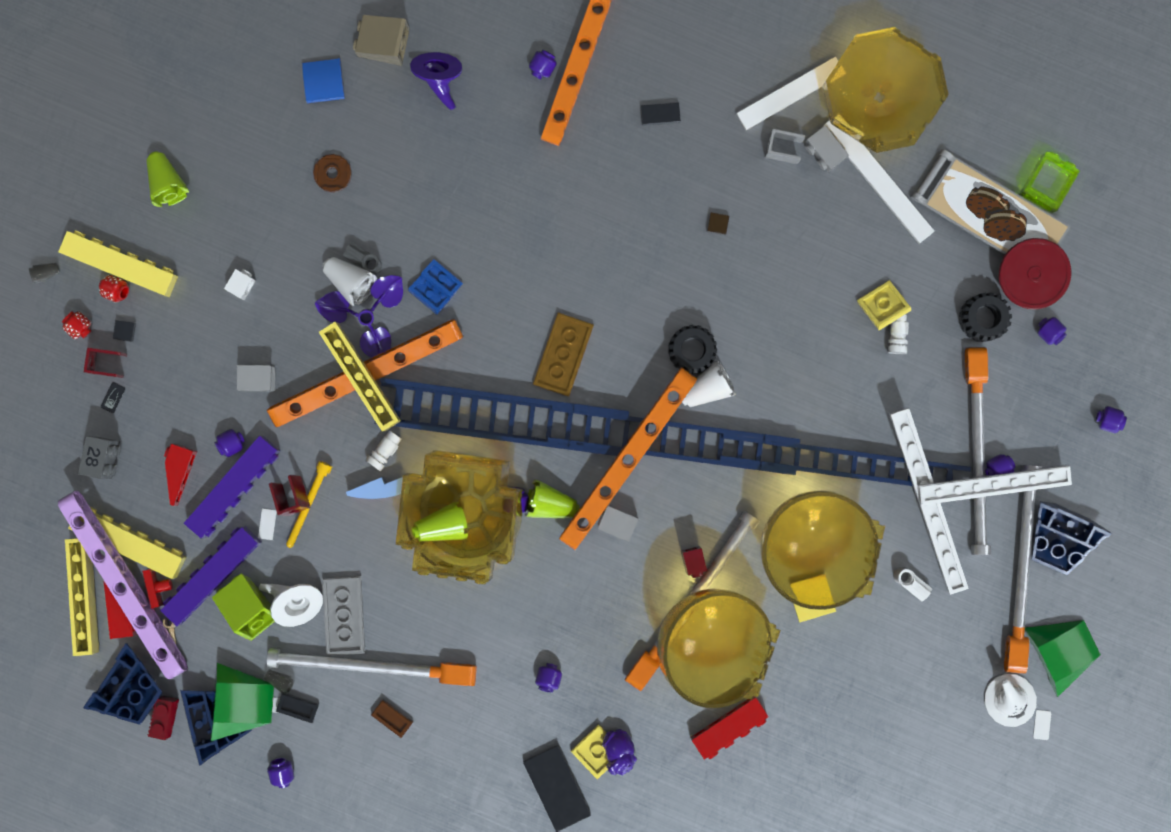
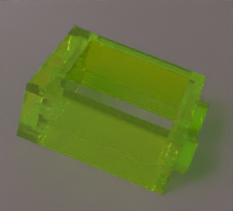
M1046 152L1041 155L1019 195L1054 213L1058 211L1080 170L1076 168L1075 164L1059 159L1060 157L1056 153ZM1044 163L1068 175L1055 200L1031 187Z

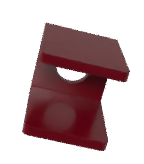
M87 348L84 373L124 378V375L94 371L97 353L127 357L126 353Z
M288 476L296 505L290 508L283 485L281 483H269L277 515L291 516L311 508L301 476Z

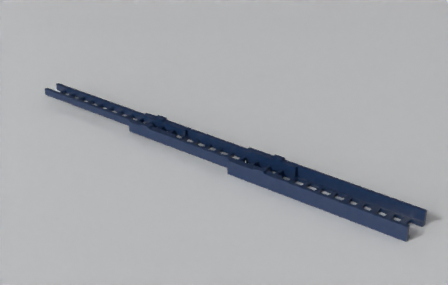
M380 378L381 386L396 388L394 411L399 418H401L404 389L415 391L411 421L401 420L394 425L395 427L618 456L628 441L630 421L641 423L644 419L629 416V411ZM423 392L434 393L430 423L419 422ZM442 394L453 396L449 426L438 425ZM461 397L472 398L468 428L457 427ZM479 399L493 401L489 431L475 430ZM498 402L512 404L508 434L494 432ZM517 404L531 406L527 436L512 435ZM535 407L550 409L546 439L531 437ZM554 411L568 413L565 439L551 438ZM573 414L587 416L584 442L570 440ZM592 416L606 418L603 445L589 443ZM611 419L625 421L622 447L608 445ZM670 421L666 423L662 430L660 452L646 451L644 454L647 456L796 475V471L913 486L909 472L907 481L894 479L896 462L905 463L904 458L805 445L800 444V439ZM648 423L645 426V430L648 432L649 424L655 425L654 423ZM668 427L682 428L678 455L665 453ZM687 429L701 431L697 457L684 456ZM706 432L720 433L716 460L703 458ZM724 439L738 441L736 458L722 456ZM744 441L757 443L755 460L742 458ZM763 444L776 446L774 463L761 461ZM782 447L795 448L793 465L780 464ZM801 449L814 451L812 468L799 466ZM820 452L833 453L831 470L818 469ZM839 454L852 456L850 473L837 471ZM858 457L871 458L869 475L856 474ZM877 459L890 461L888 478L875 476ZM927 461L932 477L934 467L947 469L945 481L953 480V470L971 472V467Z

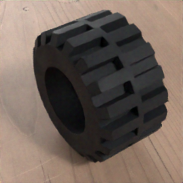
M991 292L981 293L968 299L961 308L962 312L959 313V317H961L959 323L964 327L962 331L967 332L966 336L974 338V341L987 342L1002 337V334L1008 331L1007 327L1011 326L1012 323L1009 321L1012 318V314H1009L1011 307L1006 306L1007 301L1005 299L1002 300V296L994 295ZM982 306L988 307L994 314L995 320L991 328H984L977 322L976 313Z
M689 325L675 332L668 345L669 359L675 368L680 369L682 367L690 374H697L712 365L716 358L717 342L714 340L713 334L708 332V329H704L699 325ZM695 338L702 343L704 353L700 359L690 361L682 355L681 347L687 339Z

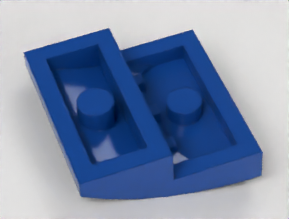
M340 58L302 63L307 103L345 99Z
M433 259L421 272L418 279L408 288V291L438 315L463 283Z

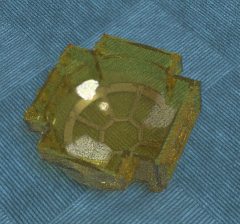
M433 450L425 455L423 475L414 473L403 475L395 545H400L402 549L407 550L414 548L412 571H417L419 575H429L430 573L437 574L436 577L448 578L450 576L456 577L457 581H467L469 579L475 580L477 584H486V582L493 578L495 562L508 564V562L514 559L516 539L522 523V489L508 487L510 461ZM452 502H459L457 507H462L467 522V528L464 529V534L468 533L467 539L419 541L413 537L412 527H414V522Z

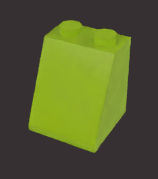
M242 573L235 576L228 585L220 588L211 597L232 631L250 641L275 622L271 616V603L254 582Z

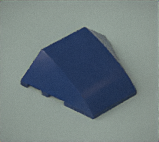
M1040 501L1031 559L1068 575L1093 549L1095 550L1098 547V544L1112 533L1090 518L1058 504Z
M125 643L115 658L117 661L98 690L92 693L83 709L100 712V714H107L141 725L163 691L128 643Z
M180 690L199 766L252 731L250 729L211 741L215 691Z

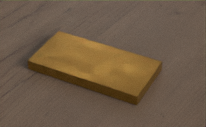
M558 312L533 385L569 397L594 325Z

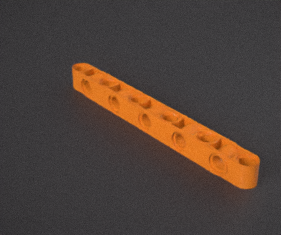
M590 0L542 133L541 140L560 146L612 0ZM601 7L603 11L597 14L593 12V8ZM583 42L589 43L590 47L588 49H582L580 47V44ZM569 78H575L577 80V83L575 85H569L567 83V80ZM557 113H561L565 117L562 121H557L554 119V116Z
M452 319L364 361V364L376 381L463 338V334L456 320ZM431 336H438L440 338L439 342L436 344L430 343L429 339ZM402 352L405 358L400 361L394 358L395 354ZM343 371L269 407L266 411L274 426L279 427L355 391V388ZM327 386H333L336 389V391L332 394H329L326 392L325 388ZM299 403L301 409L293 410L291 404Z
M682 367L679 369L565 528L559 540L572 549H577L697 381L695 376ZM669 392H678L677 400L670 401L668 399ZM648 423L656 425V429L651 433L645 430V426ZM627 454L633 456V461L630 464H625L622 461V458ZM603 486H608L611 489L608 495L600 493V489ZM583 517L588 520V524L580 526L577 521Z

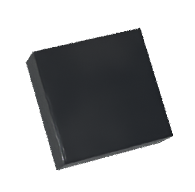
M115 320L113 339L133 342L136 323Z

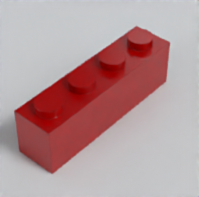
M753 695L690 738L704 760L706 758L712 759L721 748L724 747L726 749L735 743L734 740L739 736L743 738L751 732L750 729L753 727H760L765 724L769 716L755 695Z

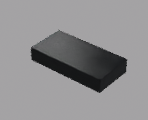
M679 102L641 105L642 126L681 122Z
M282 692L276 712L313 723L319 704Z

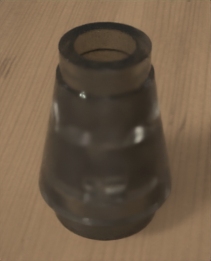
M56 262L33 265L32 268H29L33 283H41L60 273Z
M270 669L264 677V680L279 692L286 694L290 692L295 681L290 675Z

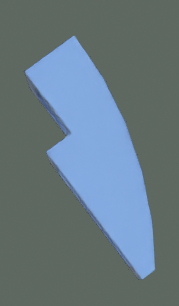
M381 477L347 491L346 494L355 498L378 499L401 495L409 492L410 489L405 477L387 484L384 477Z

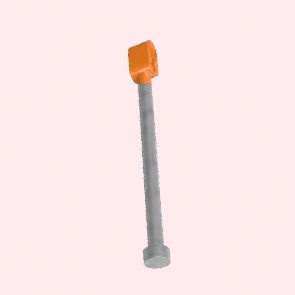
M986 347L965 348L964 355L965 381L967 384H971L973 478L985 476L983 384L988 382V352ZM986 497L974 498L975 545H971V554L991 555V545L987 544Z
M1022 465V471L1042 468V466ZM1036 490L1024 491L1013 632L1012 636L1008 635L1006 638L1004 670L1011 673L1026 674L1028 668L1029 638L1024 637Z
M744 511L739 517L742 520L652 649L649 652L645 650L626 676L625 681L637 690L642 691L661 664L659 657L751 528L755 529L760 523L759 520L748 512Z
M269 648L267 656V667L278 668L280 664L439 678V683L475 686L477 666L471 664L442 662L440 667L280 653V649Z

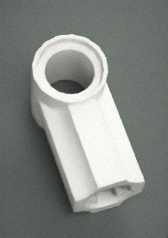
M898 568L894 572L896 583L902 585L921 602L931 594L932 588L917 577L913 571L906 568ZM907 572L908 579L902 582L901 575Z

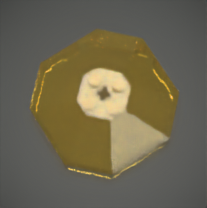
M895 27L855 35L823 84L830 123L875 153L914 146L949 95L941 57L935 53H930L923 48V45L912 38H907ZM877 93H880V95L882 96L884 95L882 103H879L878 100H874V97L877 96Z

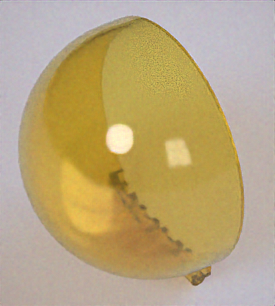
M816 490L795 495L782 503L772 513L764 527L761 537L760 555L766 576L773 587L785 599L795 605L808 609H832L842 606L856 597L864 598V595H871L874 581L869 579L875 578L878 564L877 559H879L882 543L878 542V539L883 540L885 525L879 524L878 520L871 519L859 504L839 493Z
M714 588L700 590L681 599L664 618L657 639L658 662L666 681L674 691L688 702L705 708L730 706L744 698L752 700L753 696H759L763 684L757 681L765 679L769 667L767 662L771 661L775 649L771 642L777 643L781 630L777 629L774 623L769 622L764 611L754 601L740 593Z

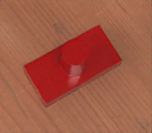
M152 569L142 571L151 609L163 606L161 592L173 589L171 579L158 581L156 571Z

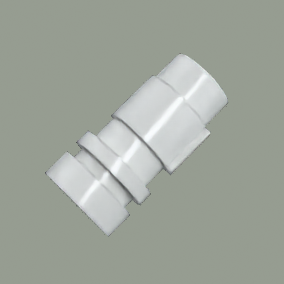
M903 315L890 324V340H888V344H890L888 346V353L907 354L906 345L908 341L906 340V335H908L909 328L907 315Z
M389 430L377 445L378 447L375 451L372 450V455H369L365 461L379 471H382L384 463L387 464V459L395 453L399 447L397 445L402 439Z

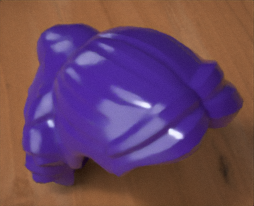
M622 729L608 731L602 742L607 760L609 761L606 768L611 775L619 774L623 776L633 769L637 761V757L634 756V744L626 731Z

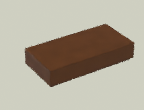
M382 699L371 714L372 717L400 738L403 737L413 723L412 720L384 699Z

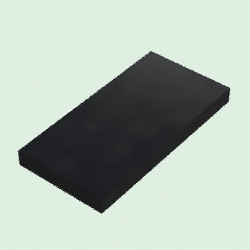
M558 745L523 761L556 832L591 816Z

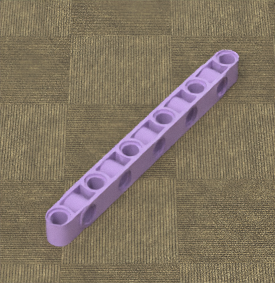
M73 491L58 501L61 512L167 679H172L188 669L186 660L167 629L163 626L154 608L151 609L149 600L79 491ZM100 549L105 552V556L101 554ZM121 582L125 584L126 589L121 586ZM141 615L144 616L147 621H144Z

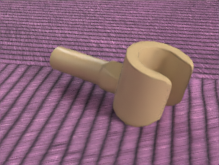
M164 619L163 626L168 628L170 636L175 644H177L174 632L176 626L173 623L169 626L168 620Z

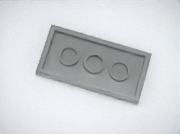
M361 576L323 578L326 656L366 653Z

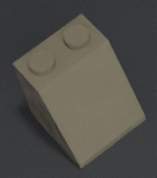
M363 15L362 21L359 20L357 32H359L358 39H355L353 44V50H355L357 57L402 66L410 32L406 19Z

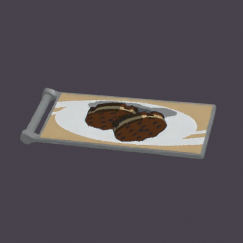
M941 149L939 158L918 190L911 196V199L924 205L1004 255L1015 244L1030 238H1043L1060 245L1070 229V226L954 157L944 149ZM946 160L950 161L951 164L928 199H925L923 195Z

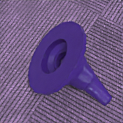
M428 52L413 58L410 63L411 72L416 77L426 81L450 110L455 109L456 106L449 93V83L460 76L463 71L462 63L456 57L440 52Z

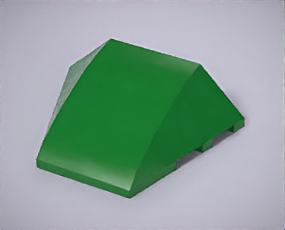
M1084 620L1025 627V633L1031 645L1034 646L1057 697L1101 655Z
M217 663L211 741L271 724L274 684Z

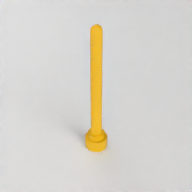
M322 461L317 463V475L307 495L310 507L324 476L326 477L327 474H330L333 466ZM310 508L299 513L286 543L288 548L294 546Z

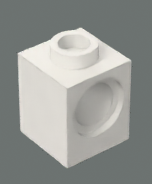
M235 269L224 289L245 300L256 280L251 278L253 274L242 269L240 272Z

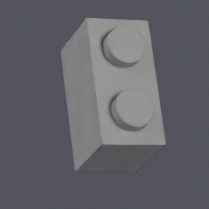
M826 125L805 142L807 145L805 148L808 153L815 155L820 168L828 173L849 156Z

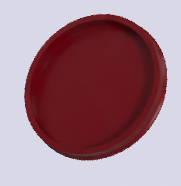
M1030 238L1015 244L1004 255L999 267V282L1004 294L1011 302L1026 309H1042L1056 303L1067 291L1072 276L1071 264L1065 251L1056 243L1043 238Z

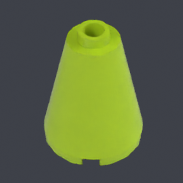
M158 151L150 153L146 163L151 203L154 206L163 207L162 204L168 203V206H172L183 201L187 197L186 193H189L184 181L164 153Z
M534 479L532 482L535 486L533 490L529 489L528 492L529 500L528 512L525 513L526 517L572 519L580 508L577 500L540 480Z
M452 502L414 522V527H412L413 537L419 541L467 539L468 533L464 534L467 522L462 507H457L459 502Z

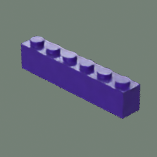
M259 436L183 524L200 538H206V536L209 538L216 531L215 526L219 522L222 523L229 516L227 512L231 507L235 508L241 502L240 497L244 492L246 494L250 492L254 487L252 483L257 478L263 477L266 473L265 468L269 464L272 465L279 458L277 454L280 450L264 436Z
M246 526L237 527L230 534L231 538L227 542L223 541L216 548L218 552L214 556L209 555L203 561L205 565L200 570L197 568L189 576L191 579L187 583L183 582L176 589L178 593L174 597H168L163 602L164 607L160 611L176 627L182 625L262 543Z

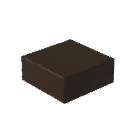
M711 212L707 232L726 235L730 216Z

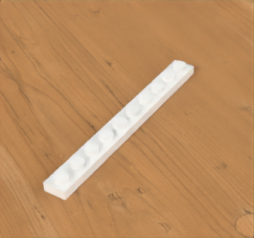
M907 407L890 413V418L919 502L918 485L934 482L910 409ZM941 503L920 505L948 593L951 595L969 589Z

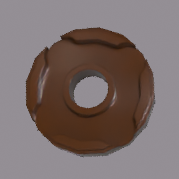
M329 154L317 161L314 166L313 175L315 182L321 189L326 192L335 193L342 191L348 186L351 181L352 171L349 163L343 157ZM332 168L338 171L335 178L328 177V171Z

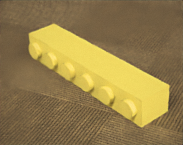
M75 230L74 233L66 232L58 251L59 253L170 298L178 276L173 274L174 270L164 266L162 269L155 267L156 263L147 259L144 262L137 260L139 256L127 252V255L120 253V248L110 245L109 248L102 245L103 241L93 237L91 240L85 238L86 234Z
M333 322L319 331V334L381 431H386L401 421L339 323Z
M90 507L119 554L171 579L177 578L187 558L182 555L183 552L173 547L169 549L165 547L166 544L157 539L153 541L148 538L149 535L141 531L136 533L130 530L131 526L122 522L118 524L113 521V517L106 514L101 516L96 513V509Z
M78 538L65 539L73 656L93 655L99 652L93 562Z

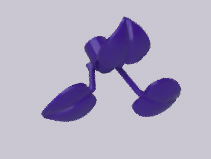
M388 275L376 280L371 287V295L378 300L371 309H363L360 313L347 309L349 303L339 291L327 293L315 302V306L318 312L332 323L344 322L347 319V312L358 317L362 325L368 326L371 331H366L362 334L360 348L367 356L372 358L391 348V336L388 330L383 327L374 330L371 324L374 320L373 311L380 302L387 308L395 307L401 302L403 298V283L400 276Z

